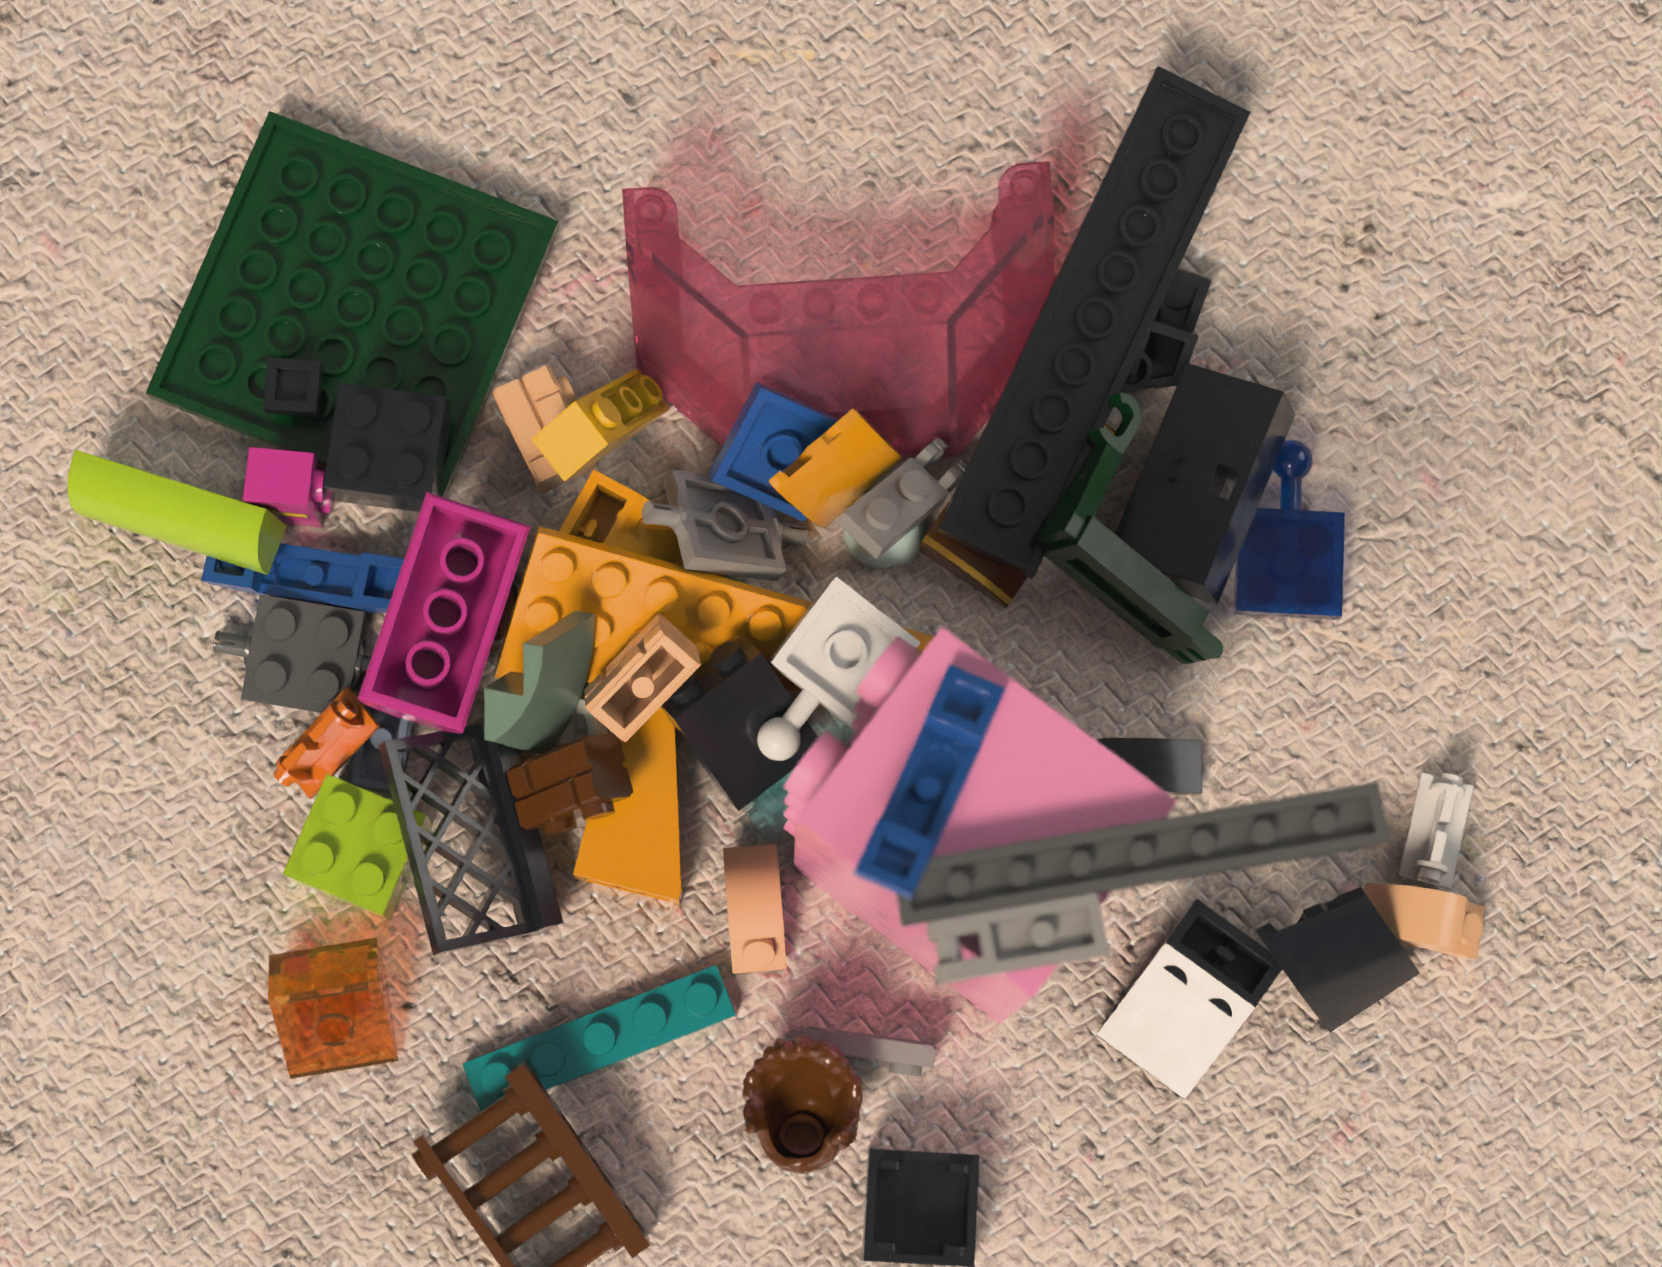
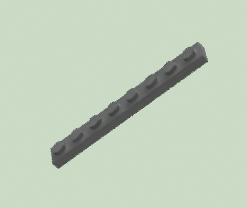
M1379 782L936 856L931 858L912 899L897 893L896 899L901 927H907L946 918L1092 893L1101 894L1383 846L1390 843V837Z

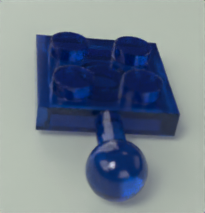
M1286 440L1273 469L1274 473L1281 478L1280 509L1257 508L1235 561L1233 610L1235 615L1339 620L1342 617L1345 512L1301 510L1302 479L1308 475L1313 465L1311 450L1301 441Z

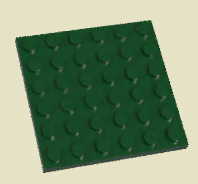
M269 111L145 393L153 400L287 451L314 453L320 464L324 466L327 465L339 383L446 396L452 410L440 496L446 498L560 228L559 222ZM268 357L321 360L324 368L319 417L265 413L263 403Z

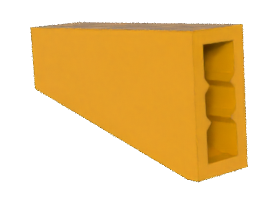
M660 707L626 742L620 740L625 761L622 764L623 767L628 769L633 793L630 797L614 803L616 811L614 814L586 821L573 875L577 880L680 905L683 891L676 728Z

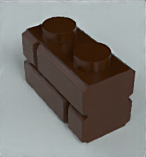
M614 733L586 735L509 767L507 776L512 795L517 797V801L514 804L520 827L525 828V830L544 828L545 835L552 836L576 829L575 819L583 816L584 821H589L614 814L616 812L614 803L630 797L633 793L628 769L623 767L622 764L625 761L620 739Z

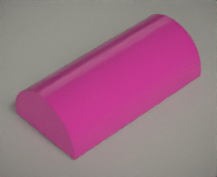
M429 492L426 493L358 696L360 702L389 715L426 727L458 734L464 732L531 526Z

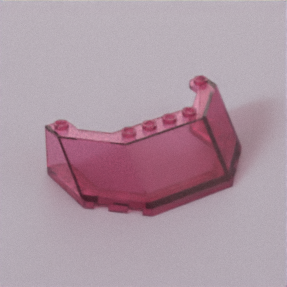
M1050 161L1015 164L1002 174L998 185V204L993 210L989 230L952 271L735 285L679 237L677 206L671 195L656 187L622 189L636 368L641 375L649 376L658 384L663 397L674 405L680 414L722 447L758 381L838 419H841L851 409H856L886 442H889L902 456L900 461H907L911 457L915 459L926 446L937 438H941L948 445L941 459L957 458L969 445L971 439L989 420L1054 284V207Z

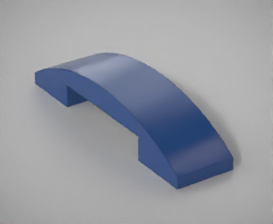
M280 543L268 575L206 556L201 581L256 595L261 594L364 612L387 613L405 558L362 552L360 556Z
M949 664L926 714L918 738L883 814L876 822L853 875L912 899L965 786L1002 700L1005 687Z

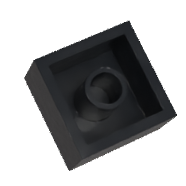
M339 383L323 488L331 501L420 512L427 492L440 496L452 410L446 396Z

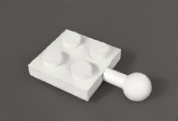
M837 576L831 577L768 661V664L801 688L802 691L782 717L769 719L761 726L757 735L760 751L766 757L775 761H782L792 757L800 746L801 736L799 730L819 703L851 727L858 715L853 710L861 698L856 694V691L887 647L897 636L914 648H917L921 642Z

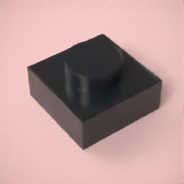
M268 357L263 403L265 413L319 417L324 368L321 360Z

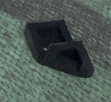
M1161 738L1096 739L1098 743L1167 794L1194 796L1203 793L1202 740Z

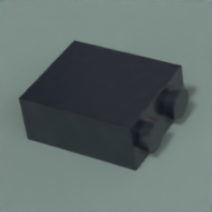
M742 634L735 640L718 646L711 654L710 659L704 662L661 706L716 787L738 811L794 770L818 740V736L806 720L799 730L801 736L799 749L792 757L782 761H775L769 759L760 751L757 735L761 726L769 719L782 717L794 701L762 653Z

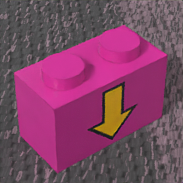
M249 447L243 501L245 503L267 509L286 525L322 528L324 513H332L335 502L331 501L323 488L326 470H324L314 453Z

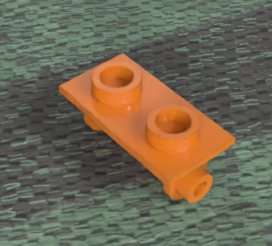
M347 686L327 706L322 714L276 761L277 769L273 774L277 781L287 787L293 782L298 783L309 799H312L319 792L326 774L334 776L380 727L364 704L358 700V696L350 686Z

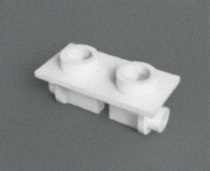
M1421 773L1398 876L1451 889L1474 788L1473 785L1462 783L1463 778L1453 774L1442 773L1441 777Z

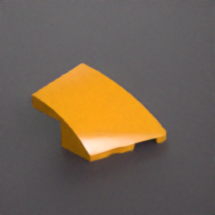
M853 408L809 445L783 472L779 471L768 482L804 516L819 527L826 529L858 497L862 496L902 459V456Z

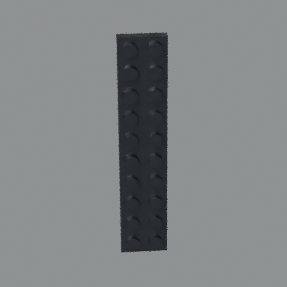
M1159 66L1155 68L936 530L937 533L1031 579L1036 575L1044 558L1042 553L1046 547L1037 539V536L1093 452L1096 445L1090 439L1088 432L1105 427L1113 409L1110 406L1109 396L1120 393L1246 124L1251 113L1250 111Z

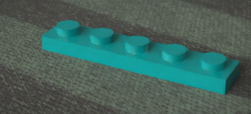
M716 964L462 1064L481 1112L505 1095L503 1089L510 1085L505 1078L506 1071L523 1059L529 1064L545 1089L549 1090L736 1017Z

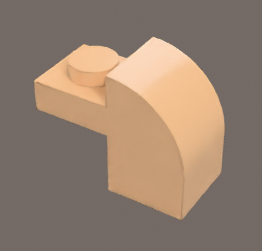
M777 844L723 848L733 974L787 969Z
M1366 883L1364 892L1402 947L1427 948L1458 958L1478 959L1480 939L1483 933L1485 906L1468 902L1466 896L1441 890L1398 884Z

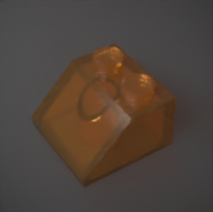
M377 938L269 955L268 1000L290 1079L398 1061L387 976Z

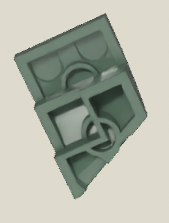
M574 611L523 643V673L510 671L484 688V740L539 755L551 750L555 746L572 719L582 695L592 653L595 614Z

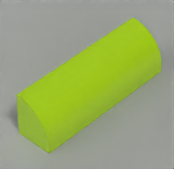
M76 449L74 451L68 474L67 490L71 508L78 515L262 574H269L287 525L267 509Z

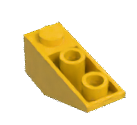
M637 368L574 401L531 440L565 482L589 468L667 413L670 408L663 400V393L658 384L649 376L643 375L640 369Z

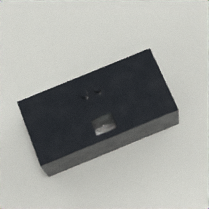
M1186 363L1115 535L1191 597L1216 605L1219 603L1296 415L1284 391Z

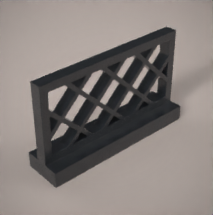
M484 723L467 726L461 734L439 731L384 741L379 745L433 956L521 936L526 938L539 935L564 923L539 829L525 830V828L520 827L514 804L517 801V797L512 795L507 776L509 767L521 763L517 748L484 740ZM469 740L474 763L468 774L444 758L454 742ZM441 745L437 752L429 748L432 746ZM412 750L430 762L419 783L403 772L398 755L399 752ZM437 769H440L461 784L451 804L427 789ZM469 790L485 800L488 814L482 825H479L458 810ZM408 791L413 793L411 798L409 797ZM420 799L444 815L433 835L416 824L413 811ZM451 821H454L475 836L464 856L440 841ZM482 842L499 853L502 865L495 878L472 863ZM422 843L426 845V848L424 849V851H423ZM434 851L458 867L446 888L432 879L429 874L427 863ZM465 873L489 888L478 909L454 894ZM496 894L512 904L517 921L516 925L503 927L485 915ZM435 895L440 898L438 903L436 901ZM449 904L470 918L471 921L463 936L447 940L441 916ZM479 925L488 930L476 933Z

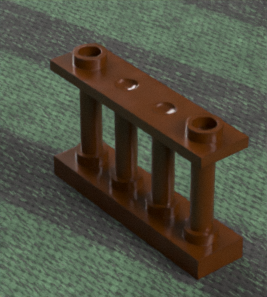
M525 1059L506 1071L505 1078L510 1085L503 1089L504 1096L436 1144L426 1129L416 1134L413 1140L418 1150L412 1153V1157L422 1173L429 1181L435 1177L439 1178L501 1267H522L512 1251L580 1203L584 1207L591 1202L594 1203L604 1217V1220L598 1224L600 1230L548 1267H586L611 1248L617 1252L622 1247H625L629 1255L634 1258L650 1246V1237ZM527 1112H530L541 1128L540 1131L534 1134L537 1140L467 1189L448 1161L516 1113L522 1117ZM561 1157L573 1173V1175L566 1179L568 1185L504 1231L498 1233L480 1206L548 1158L555 1161Z

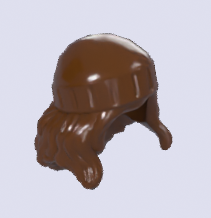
M800 1035L793 1040L777 1038L773 1046H767L764 1049L763 1058L756 1059L753 1062V1068L746 1073V1077L743 1079L742 1095L745 1099L743 1109L745 1132L748 1135L756 1133L768 1158L782 1170L794 1174H809L819 1171L830 1164L838 1153L849 1147L857 1137L858 1122L860 1120L859 1111L863 1101L862 1078L858 1075L857 1069L850 1063V1060L843 1056L840 1049L836 1045L832 1046L827 1041L818 1040L815 1042L806 1035Z

